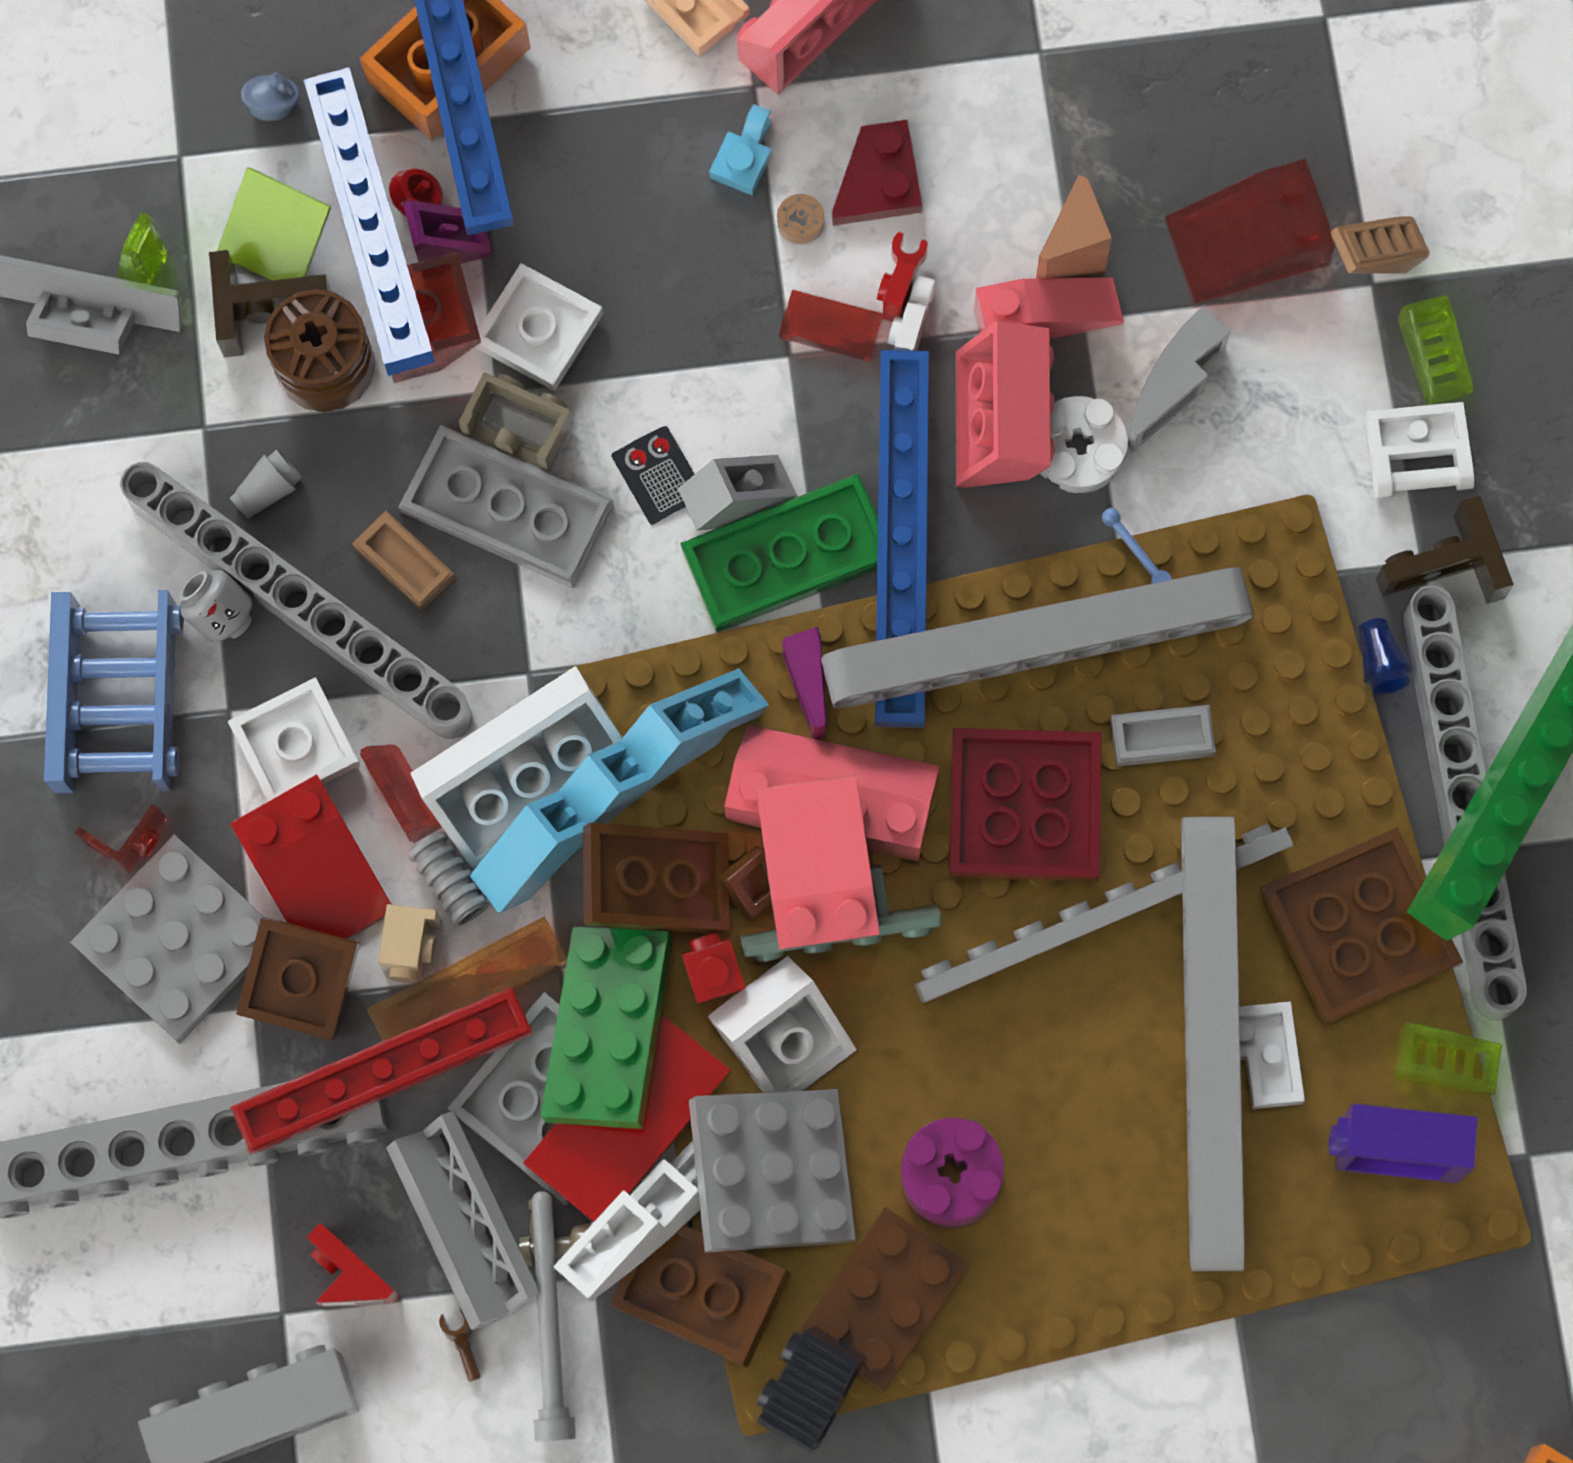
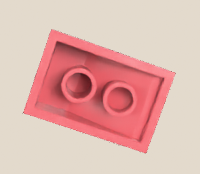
M856 774L756 789L779 950L880 935Z

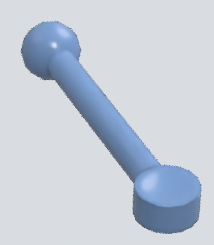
M1115 508L1106 509L1102 514L1103 523L1113 527L1152 576L1151 584L1171 580L1170 574L1167 571L1158 570L1121 523L1119 511Z

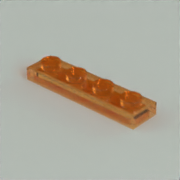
M543 916L367 1008V1011L382 1040L385 1041L510 987H513L514 991L564 966L567 964V957L548 921Z

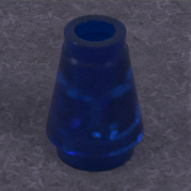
M1375 618L1362 623L1358 630L1360 633L1365 684H1370L1372 692L1375 694H1389L1405 688L1410 683L1409 673L1412 667L1389 628L1387 620Z

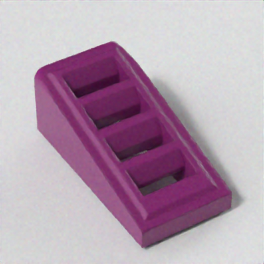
M815 627L783 638L782 656L812 738L820 740L825 738L827 715L824 671L821 661V634L819 628Z

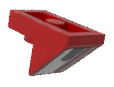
M321 1222L306 1237L317 1247L310 1256L331 1275L339 1268L343 1271L316 1301V1304L320 1307L394 1304L400 1297L397 1292Z

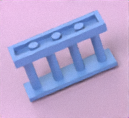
M158 590V611L86 612V609L80 606L71 592H51L44 782L54 793H74V778H80L82 773L153 772L152 780L161 791H171L172 776H178L180 770L178 747H172L175 643L176 635L183 634L184 618L180 614V606H177L168 590ZM157 630L156 658L85 659L83 654H79V637H85L87 632ZM155 677V705L83 706L81 701H77L78 683H84L85 678ZM154 724L153 752L81 753L79 748H75L76 730H82L83 725Z

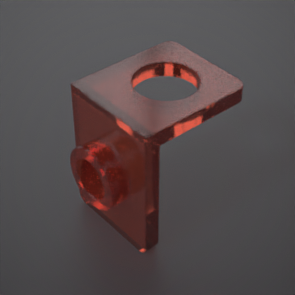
M152 804L118 852L80 827L75 831V835L85 845L125 871L130 872L140 857L142 859L147 858L155 849L160 839L158 831L165 823L167 817L160 808Z

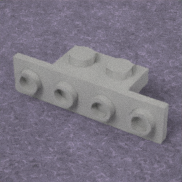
M0 255V297L35 303L26 322L29 337L120 354L134 323L180 332L183 327L181 293L177 290Z

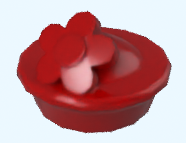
M413 168L398 172L391 178L388 187L389 196L393 206L403 216L406 217L404 204L409 200L442 205V187L431 173L423 169Z

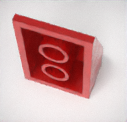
M317 774L230 823L287 923L349 939L385 918L387 904H391Z

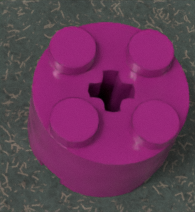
M961 1118L939 1119L918 1130L908 1141L901 1164V1187L908 1205L925 1220L944 1228L965 1227L983 1218L996 1202L1004 1177L1002 1153L994 1138L978 1122ZM946 1163H953L955 1168L964 1169L960 1174L959 1183L952 1184L950 1178L946 1176L940 1178L939 1174L944 1172Z

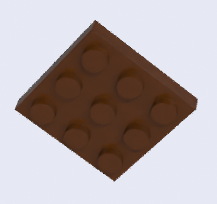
M1398 828L1262 886L1260 889L1262 897L1324 1025L1452 970L1463 963L1452 939L1449 941L1444 940L1407 913L1424 881Z

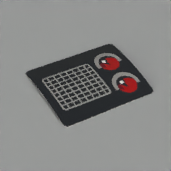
M667 426L656 429L611 454L613 461L649 524L654 525L686 507L678 488L695 474Z

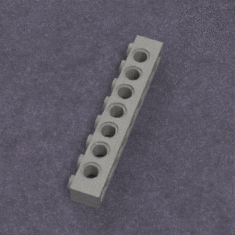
M284 1083L0 1142V1218H15L29 1214V1206L48 1202L49 1208L72 1206L80 1202V1195L98 1192L100 1198L124 1195L129 1192L128 1185L147 1181L149 1187L168 1186L179 1182L178 1175L198 1171L199 1177L216 1176L228 1172V1164L247 1160L250 1167L268 1165L279 1161L278 1154L295 1150L298 1151V1156L316 1155L328 1151V1143L347 1140L348 1146L372 1143L378 1140L377 1133L389 1131L384 1100L382 1099L347 1114L335 1124H324L250 1156L243 1138L232 1146H226L222 1143L221 1134L223 1129L229 1123L236 1122L230 1106ZM183 1132L193 1133L195 1137L193 1149L184 1156H174L172 1143L176 1136ZM135 1142L143 1143L145 1154L141 1162L131 1167L124 1166L122 1156L126 1147ZM83 1153H93L95 1164L92 1171L86 1176L75 1177L73 1164L76 1158ZM42 1163L45 1169L43 1180L37 1186L25 1187L23 1176L26 1169L32 1164Z

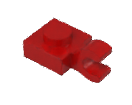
M900 232L892 240L891 255L896 263L893 275L888 273L883 275L877 294V300L883 302L882 319L893 322L895 316L903 318L918 269L925 262L928 249L927 241L922 239L919 249L915 253H905L901 249L904 234Z

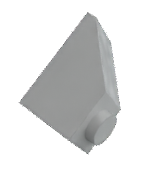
M778 455L713 459L678 488L685 503L687 513L697 530L717 529L797 497Z

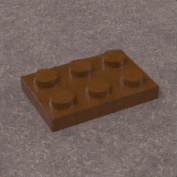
M589 823L583 826L584 926L696 933L717 932L718 934L730 931L729 891L719 878L721 874L729 869L728 833L604 823Z
M885 1207L798 1334L802 1335L805 1330L815 1326L839 1341L846 1343L848 1346L855 1348L858 1352L864 1353L867 1358L857 1377L884 1394L969 1269L970 1264Z
M683 1225L668 1241L621 1279L609 1305L748 1368L791 1273L742 1250L705 1252L703 1233Z

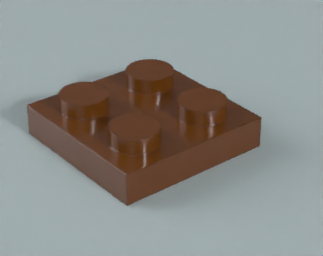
M268 917L261 918L236 1015L328 1040L336 1039L360 942Z

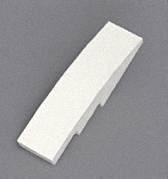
M693 1140L671 1164L663 1159L631 1195L623 1190L554 1265V1268L590 1301H593L635 1269L700 1211Z

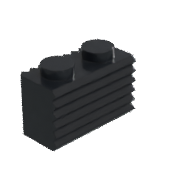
M812 1326L805 1330L802 1335L795 1332L789 1339L780 1357V1360L787 1363L781 1373V1377L778 1381L771 1378L758 1398L757 1405L763 1408L758 1417L757 1423L811 1454L821 1446L867 1356L818 1327Z

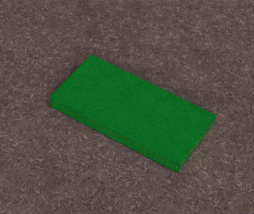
M857 473L681 542L680 546L715 631L718 633L876 571L878 516L861 477Z

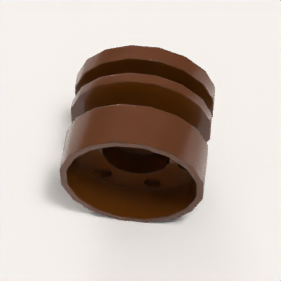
M319 289L295 293L279 303L268 318L264 342L267 357L280 386L288 398L304 409L318 412L344 409L360 399L371 384L375 361L363 320L352 303L335 292ZM320 338L322 345L313 347L311 341Z

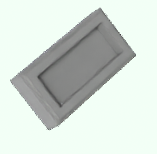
M1209 705L1111 715L1110 722L1116 767L1214 757L1216 753Z

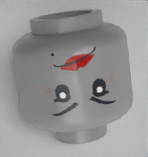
M201 570L190 577L180 591L179 599L182 601L180 604L181 616L209 641H222L228 637L237 638L246 631L251 623V616L249 614L252 609V596L223 570H211L209 572Z

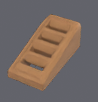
M1399 216L1339 226L1331 231V237L1348 273L1405 274L1427 259L1430 253L1415 219L1411 216Z

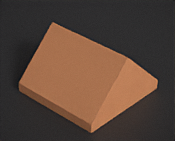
M1078 175L1038 259L1036 278H1096L1105 275L1112 237L1089 180L1084 176Z

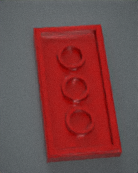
M661 1014L643 1129L555 1124L525 1159L523 1164L594 1223L623 1190L631 1195L691 1122L689 1100L695 1096L713 1095L731 1074V1070Z

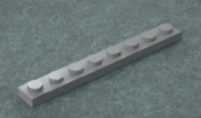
M1268 823L1242 834L1241 837L1244 845L1235 848L1236 870L1294 846L1286 827L1272 832ZM1178 862L1150 873L1154 883L1135 890L1131 881L1105 892L1104 894L1108 902L1090 910L1087 901H1084L1059 912L1062 922L1044 929L1041 920L1018 929L1013 932L1016 941L998 949L995 940L973 948L967 951L971 961L952 968L948 959L922 970L921 972L925 980L914 984L921 1003L1181 894L1182 871Z

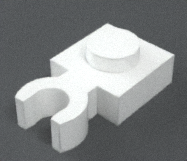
M916 275L910 301L907 303L903 318L895 316L891 326L888 344L894 345L895 350H918L925 327V319L934 294L935 280Z

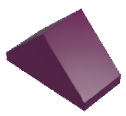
M410 200L404 204L421 273L483 259L492 254L487 231L467 236L461 208Z

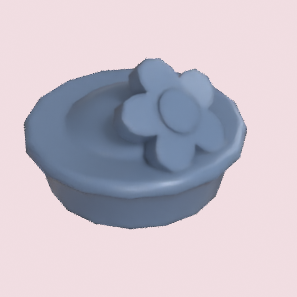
M275 72L273 75H262L251 79L244 85L241 91L242 101L247 106L248 111L254 117L266 121H276L289 116L300 97L298 87L293 81L283 77L278 72Z

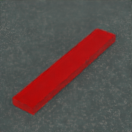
M510 987L230 1106L250 1156L527 1038L532 1035V1029L513 987Z

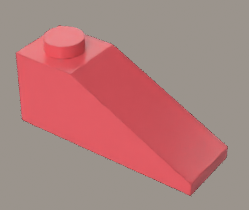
M1113 277L1022 278L978 287L975 292L974 312L979 333L996 320L1049 328V339L1122 325L1124 322Z

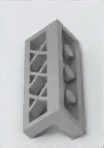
M454 1111L440 1115L423 1131L396 1139L386 1147L471 1330L512 1315L540 1294ZM441 1133H444L448 1141V1144L450 1146V1155L447 1153V1150L439 1136ZM464 1181L467 1182L472 1192L471 1200L464 1189ZM486 1226L493 1237V1246L486 1235ZM507 1272L510 1273L519 1292L516 1295L507 1280Z

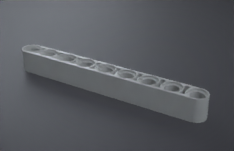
M138 462L130 465L121 476L120 487L136 514L212 570L225 571L252 596L254 601L436 735L445 739H454L468 731L472 723V713L465 694L457 686L157 466L149 462ZM143 484H157L155 491L150 496H136L138 488ZM180 511H194V515L188 523L183 525L173 524L175 515ZM221 537L232 539L230 546L225 551L219 553L210 551V546L216 539ZM259 564L269 566L267 575L262 579L250 580L247 578L248 572L254 566ZM304 592L307 594V598L301 606L296 608L284 606L287 597L292 593ZM338 619L345 622V626L339 634L334 636L322 634L323 627L329 621ZM371 647L383 649V655L377 662L373 664L360 662V657L366 649ZM417 675L422 678V682L416 690L412 692L398 690V684L405 676ZM455 703L459 705L460 711L455 718L448 721L436 718V712L443 704Z
M1226 568L850 646L827 653L821 658L833 707L847 708L1229 628L1251 620L1254 617V611L1242 569Z
M1427 585L1414 593L1404 612L1403 624L1445 846L1465 811L1454 804L1452 793L1458 791L1465 792L1473 797L1486 775V768L1455 604L1452 596L1446 589L1436 585ZM1421 605L1434 607L1439 613L1440 620L1427 621L1419 615L1417 607ZM1430 651L1442 653L1447 658L1449 666L1445 668L1432 666L1426 658V653ZM1441 697L1452 700L1457 707V714L1445 715L1436 708L1435 699ZM1448 744L1459 746L1465 752L1466 761L1455 763L1445 756L1443 747ZM1505 873L1492 894L1493 905L1485 907L1475 926L1461 934L1473 1003L1476 1010L1483 1017L1495 1021L1506 1019L1523 1004L1527 995V986ZM1483 935L1495 937L1502 946V954L1499 956L1486 954L1480 947L1479 937ZM1496 983L1505 986L1510 992L1511 1003L1508 1005L1495 1003L1488 993L1489 985Z
M1233 816L1182 817L1181 846L1191 1271H1243L1244 1218L1235 824Z

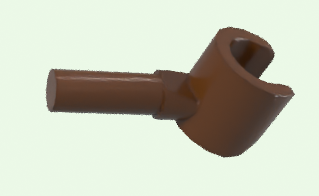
M460 1307L461 1314L464 1317V1324L460 1329L455 1331L449 1330L443 1313L440 1315L439 1325L445 1336L455 1343L468 1382H471L481 1377L469 1339L473 1330H471Z

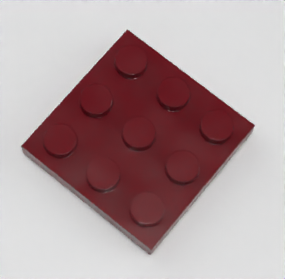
M953 728L949 877L1098 882L1100 878L1102 732Z

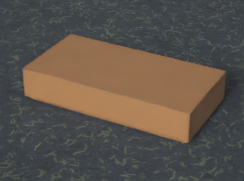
M387 511L382 513L352 543L353 548L421 612L456 578L454 573Z

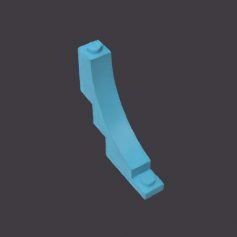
M736 669L649 705L620 742L589 754L558 792L527 804L469 875L499 914L530 900L545 882L583 846V826L589 823L608 824L661 781L698 756L717 746L730 729L760 717L769 704L740 669Z

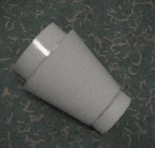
M276 449L271 455L267 456L264 454L230 499L250 519L255 513L261 512L297 490L294 485L302 479V476L284 455Z

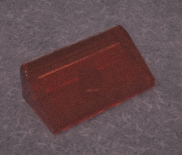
M392 744L366 746L360 750V756L410 842L416 843L442 827L421 798L410 774L413 770L398 746Z

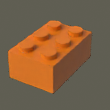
M463 0L482 86L485 92L531 49L527 25L500 0ZM415 6L360 57L367 83L426 137L433 141L444 130Z

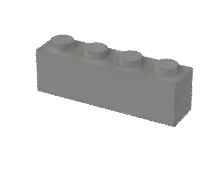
M318 1345L295 1355L297 1362L278 1369L276 1363L266 1364L248 1371V1381L229 1387L228 1381H221L198 1390L200 1398L180 1405L179 1399H173L151 1407L149 1409L151 1417L138 1421L150 1462L222 1463L359 1412L360 1409L341 1353L335 1349L326 1351L325 1345Z

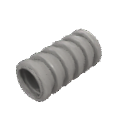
M435 832L417 842L411 848L408 858L411 862L418 863L416 870L419 874H426V885L435 888L433 895L437 900L442 899L444 901L442 909L444 912L452 913L450 917L452 924L462 925L485 911L490 901L485 895L479 893L481 890L471 881L469 876L472 873L471 870L463 869L465 864L463 858L455 857V846L452 844L447 845L448 836L446 833Z

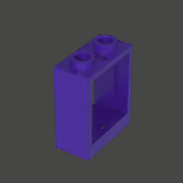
M1352 1104L1342 1117H1338L1336 1125H1331L1328 1154L1329 1156H1337L1336 1170L1458 1183L1474 1169L1477 1117Z

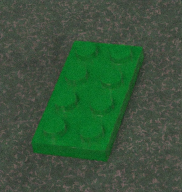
M573 927L540 1115L546 1123L643 1129L673 944V937L669 931Z

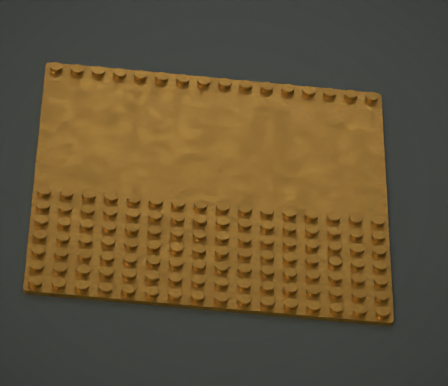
M1302 495L1132 535L1158 570L1167 571L1171 576V580L1226 568H1241L1254 611V617L1245 623L1229 628L925 691L924 728L875 727V702L847 708L833 707L824 673L827 730L825 731V738L820 740L940 766L919 862L868 851L870 866L881 864L888 912L937 904L942 918V925L931 927L932 932L930 934L920 937H904L902 932L882 935V941L875 944L854 945L853 940L833 943V948L825 952L805 953L803 948L783 951L784 956L775 960L756 961L754 956L744 957L740 935L776 930L772 903L754 918H750L743 914L729 893L730 931L718 934L720 940L730 938L745 987L788 956L814 981L857 1049L803 1090L838 1089L856 1240L841 1244L742 1250L791 1273L749 1367L746 1368L724 1358L739 1426L744 1435L754 1436L771 1431L757 1423L758 1417L763 1408L757 1405L762 1390L771 1378L779 1380L787 1364L780 1360V1357L789 1339L795 1332L798 1333L885 1207L969 1263L970 1267L884 1394L859 1377H856L837 1415L1521 1248L1530 1242L1531 1232L1454 970H1449L1324 1025L1260 892L1261 887L1395 828H1398L1423 881L1426 879L1318 505L1313 496ZM1119 538L926 584V631L1151 584L1152 576L1123 539ZM877 595L576 666L622 737L625 736L649 705L736 669H740L769 704L760 717L730 729L717 746L698 756L661 781L608 824L728 833L729 868L754 847L758 846L764 849L762 828L727 821L724 805L735 758L747 725L812 738L782 656L783 638L818 627L821 634L822 657L838 649L875 642ZM1209 705L1216 750L1214 757L1116 767L1110 722L1111 715ZM953 728L1102 732L1100 878L1098 882L949 877ZM1233 816L1235 848L1244 845L1241 837L1242 834L1268 823L1272 832L1286 827L1294 845L1236 870L1239 1007L1291 1001L1305 1101L1299 1105L1252 1109L1246 1061L1240 1060L1244 1270L1191 1271L1182 893L927 1002L921 1003L914 984L925 980L921 972L922 970L948 959L952 968L971 961L967 951L992 940H995L998 949L1016 941L1013 934L1014 931L1041 920L1044 929L1062 922L1059 912L1084 901H1087L1090 910L1108 902L1104 894L1105 892L1131 881L1135 890L1154 883L1150 873L1178 862L1182 871V817ZM669 931L673 937V944L661 1014L731 1070V1074L713 1095L763 1093L730 1051L708 1018V1015L741 990L701 1003L696 1002L682 952L691 950L690 940L712 933ZM1352 1104L1477 1117L1474 1169L1458 1183L1336 1170L1337 1156H1329L1328 1154L1331 1125H1336L1338 1117H1342ZM943 1118H961L978 1122L998 1144L1004 1162V1177L996 1202L983 1218L971 1225L960 1228H944L919 1216L908 1205L901 1187V1164L908 1141L925 1125ZM691 1122L674 1141L677 1157L693 1140ZM946 1163L944 1172L939 1174L940 1178L944 1176L949 1177L951 1183L956 1184L959 1183L960 1174L964 1169L955 1168L953 1163ZM699 1211L691 1220L693 1229L703 1233L701 1211Z

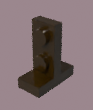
M229 251L209 252L216 342L224 358L243 356L240 320H247L252 323H265L279 303L295 293L314 289L332 292L326 274L237 284L236 268Z
M1480 496L1461 501L1454 515L1462 541H1460L1458 536H1452L1434 543L1430 551L1414 555L1412 550H1406L1396 553L1385 560L1386 564L1382 565L1376 578L1382 597L1474 569L1487 604L1506 598L1514 583Z

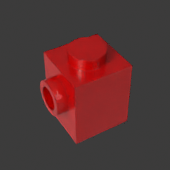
M716 932L689 941L691 950L682 952V957L697 1003L745 989L730 938L720 940Z

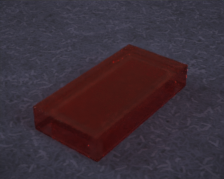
M792 289L779 330V338L871 362L883 322V313Z

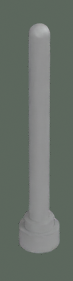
M540 1191L534 1194L532 1198L536 1286L540 1292L537 1295L543 1409H538L539 1420H534L535 1441L568 1440L576 1438L575 1417L569 1416V1407H564L557 1278L556 1269L554 1268L556 1261L552 1198L547 1192Z

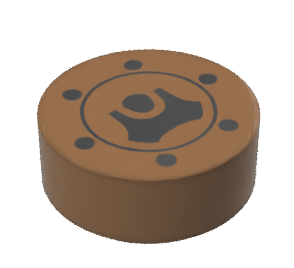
M795 194L786 198L780 204L777 211V226L780 234L786 240L795 244H806L815 240L821 234L824 227V211L821 204L814 197L806 194Z

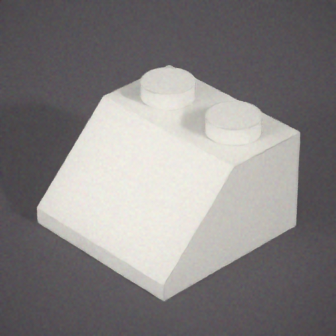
M788 956L708 1015V1018L730 1051L763 1093L803 1091L857 1050L814 981Z

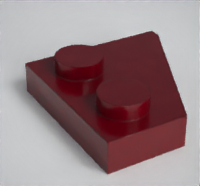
M908 120L861 126L832 209L833 226L922 213V200Z

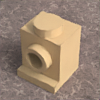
M387 904L378 964L383 972L389 973V979L403 983H418L419 977H423L425 963H433L436 950V934H430V929L440 930L442 921L436 910Z

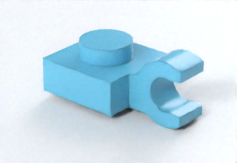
M753 104L747 116L742 135L739 136L729 131L727 132L709 171L710 179L749 195H754L772 156L771 148L761 145L772 123V120L769 119L770 110Z

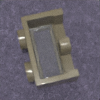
M484 372L458 421L462 434L551 472L554 461L573 425L571 410L567 409V404L560 398L548 393H542L540 397L524 390L525 387L521 382L508 375L500 374L496 378Z

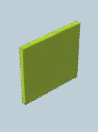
M247 167L217 251L228 250L233 263L269 280L306 277L332 206L251 167Z

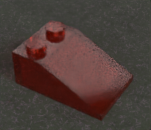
M1306 159L1260 171L1165 216V222L1194 304L1328 266L1336 246L1331 237L1332 230Z

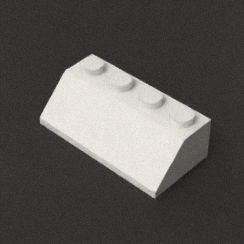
M575 666L410 774L425 804L470 867L474 869L527 804L558 792L589 754L618 743L623 737Z

